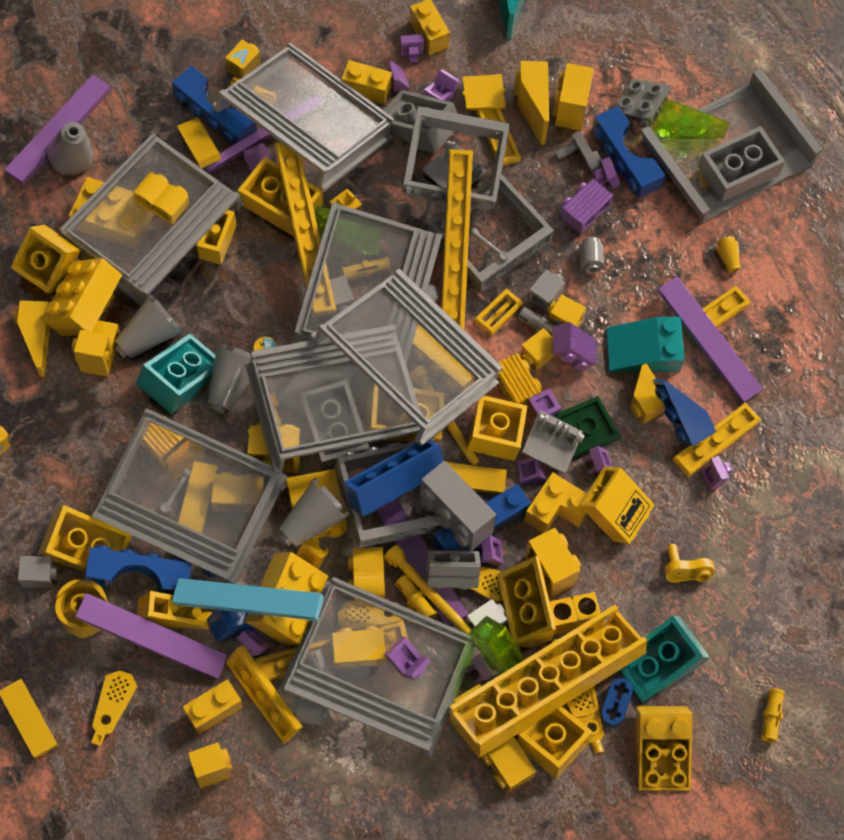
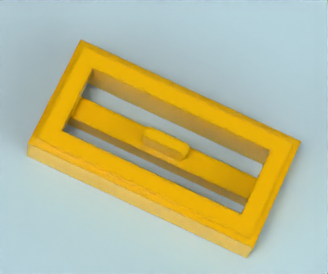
M506 288L474 319V323L479 324L481 329L486 330L488 335L492 337L523 307L524 303ZM506 297L510 298L499 310L496 311L494 315H492L486 322L484 321V319ZM513 303H515V305H514L495 325H493L492 327L490 326V325L493 324Z

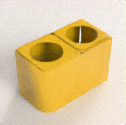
M595 592L549 601L556 628L554 635L571 632L600 614ZM592 599L595 611L590 615L581 613L578 609L579 601ZM563 604L569 605L571 616L566 620L557 619L553 612L554 607Z

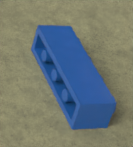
M429 440L421 447L416 442L343 482L350 507L362 516L373 513L381 506L395 501L397 497L406 492L416 489L417 486L421 485V479L444 461L440 445Z

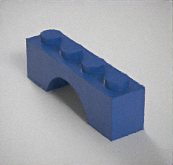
M192 65L172 82L175 99L180 103H185L195 116L203 118L209 128L221 133L227 143L236 144L258 131L257 124L236 108L223 109L220 112L213 109L212 104L206 98L209 92L208 79Z
M616 106L595 116L592 132L595 138L600 139L607 156H611L614 160L617 171L623 174L627 180L629 189L635 192L638 198H641L662 188L665 174L654 158H640L627 150L623 139L627 135L630 122L620 107Z
M518 484L486 502L496 513L494 529L503 525L509 526L526 515L531 502ZM443 528L434 534L433 545L437 550H469L466 546L462 547L454 538L455 534L449 528Z
M98 545L95 548L90 547L84 581L90 580L99 586L109 587L115 578L121 574L139 572L147 575L154 581L159 593L174 595L178 579H190L192 563L177 557L171 558V560L163 559L160 555L152 553L146 554V556L137 555L136 552L126 549L120 552L112 551L107 546Z

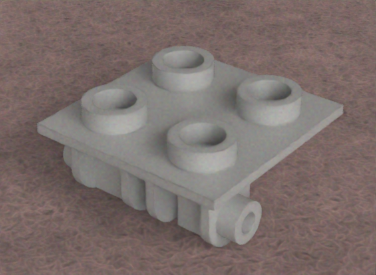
M632 78L615 107L619 106L624 115L639 118L640 125L646 128L652 125L654 116L658 115L662 109V104L668 99L671 85Z
M451 141L446 142L444 145L446 149L422 169L437 185L447 188L449 149L463 150L457 143ZM474 159L472 161L471 185L487 172Z
M539 410L522 453L566 474L577 445L584 438L583 431Z

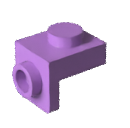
M441 69L437 74L436 80L423 90L422 95L450 101L455 94L459 79Z
M402 636L384 653V656L400 675L409 679L420 677L426 671V666L430 663L428 657L421 656L408 639Z

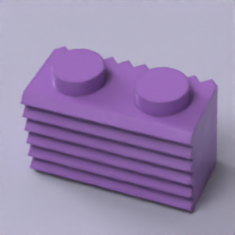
M592 179L587 184L583 182L577 188L576 195L573 198L567 197L561 204L560 217L582 234L589 225L610 207L613 194L606 190L605 187H602L595 179Z
M571 322L553 326L552 354H555L561 361L570 364L578 371H584L588 367L596 366V360L598 359L596 358V347L598 346L596 345V339Z

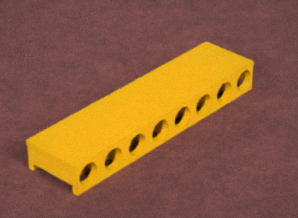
M613 605L449 706V721L477 757L480 758L646 654L647 640L645 637L641 638L618 612V607ZM589 628H591L586 634L583 635V633H584L586 630H588ZM506 679H508L503 685L500 686V684H501L503 681H505ZM487 692L482 698L478 699L482 694ZM462 706H465L461 711L457 712Z

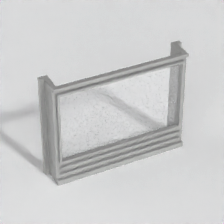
M289 43L282 51L227 89L219 91L217 101L212 104V108L217 112L232 105L320 171L317 187L323 192L393 138L390 130L394 118L292 43Z
M761 68L753 72L749 84L654 133L649 126L641 130L643 135L642 143H645L698 215L699 221L702 224L814 165L818 154L823 151L822 147ZM761 126L785 161L780 175L721 203L698 169L702 153Z
M152 133L59 230L62 237L81 249L78 259L103 258L121 273L122 277L116 287L142 306L151 295V292L231 206L239 210L244 201L240 199V194L230 190L158 138L155 133ZM149 172L163 175L169 184L180 186L188 193L189 205L173 225L163 221L134 201L133 191Z
M333 201L291 344L312 340L310 338L311 334L316 332L320 325H324L392 276L398 269L406 274L426 294L442 234H435L336 204ZM385 294L336 331L342 335L395 325L396 335L405 364L407 365L418 323L388 294ZM392 355L366 359L375 369L398 376Z
M400 269L324 325H320L318 330L310 336L316 344L327 337L420 427L415 441L421 447L499 384L496 378L503 368Z
M395 325L341 335L420 412L396 335ZM327 337L318 344L310 340L252 351L250 362L245 363L273 471L283 469L286 459L414 433L417 436L420 427Z
M146 408L92 517L236 584L288 476L283 474L281 470L273 471V467L267 463Z
M333 577L331 582L326 581L321 593L324 598L318 621L310 620L301 645L297 647L278 693L287 697L289 693L304 698L423 749L421 754L431 758L448 717L449 706L453 704V700L457 695L477 645L473 643L475 637ZM402 636L408 639L421 656L428 657L430 663L426 666V671L420 677L409 679L402 677L387 658L378 660L366 659L384 641L387 651Z

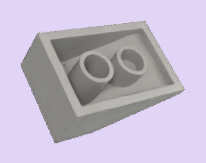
M401 90L383 110L394 118L390 131L410 144L418 106L458 114L452 102L406 90ZM421 125L417 148L436 153L454 131Z

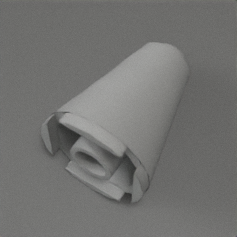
M69 122L50 141L47 157L55 171L66 176H76L90 168L94 159V149L83 126L76 122Z
M150 295L115 340L118 344L115 349L123 358L128 355L132 359L175 337L183 330L157 299Z
M218 344L216 348L207 402L211 405V410L220 414H224L225 411L230 412L250 384L245 363L250 362L251 354L235 347L231 351L226 350V344Z
M317 478L312 480L280 526L282 533L279 536L288 546L293 543L297 547L350 515L347 511L344 514L340 512L343 506L324 485L319 489L316 485L319 482Z

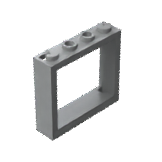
M418 106L402 192L415 198L420 196L429 197L430 200L435 202H442L447 199V188L411 181L421 125L497 139L498 145L489 196L471 193L470 205L476 206L477 209L483 211L494 210L510 124Z
M502 174L498 193L535 234L509 251V258L506 262L498 259L480 273L468 260L467 278L479 292L485 290L552 242L554 230ZM487 178L477 189H471V193L489 196L492 178ZM470 205V211L476 208V206ZM446 210L441 214H435L434 219L428 222L429 232L442 234L439 247L443 251L445 234L442 231L445 229Z
M415 439L411 443H393L387 448L382 449L372 447L358 454L348 452L346 456L337 458L335 470L347 512L350 514L349 520L358 549L431 534L443 529L437 520L438 516L434 515L363 530L358 512L350 507L343 484V482L349 479L347 471L374 466L416 443Z

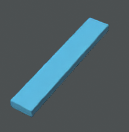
M179 578L172 602L178 606L318 621L324 596L321 593Z

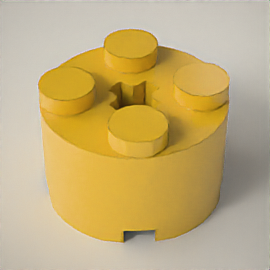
M79 579L70 581L59 590L56 597L55 611L63 628L78 638H86L101 631V629L75 619L84 595L87 593L108 602L103 589L97 583L90 580L84 581Z

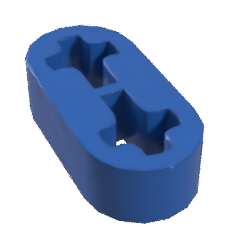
M624 678L615 679L611 683L602 707L600 717L602 722L608 727H617L621 724L632 696V684ZM622 685L627 694L623 693L620 700H617V690L614 688ZM613 705L618 706L616 715L620 717L610 720V715L606 711L610 712Z

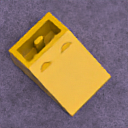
M636 706L635 735L639 791H691L693 714L687 706Z

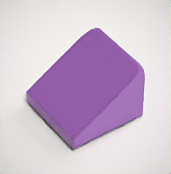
M393 61L389 62L388 71L392 72L391 86L393 92L409 90L410 86L404 70Z
M264 143L243 151V159L250 174L264 157L270 159Z
M532 457L517 461L521 485L544 483L548 480L549 474L546 464Z

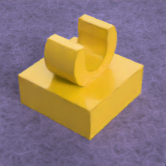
M348 189L329 202L330 207H332L334 201L336 204L359 211L362 209L360 201Z
M309 539L302 543L296 555L319 569L329 550L325 549L323 551L318 546L320 541Z

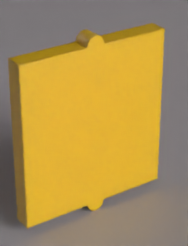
M502 74L464 76L462 78L464 88L462 96L465 97L466 111L506 108L504 96L506 89L503 88Z

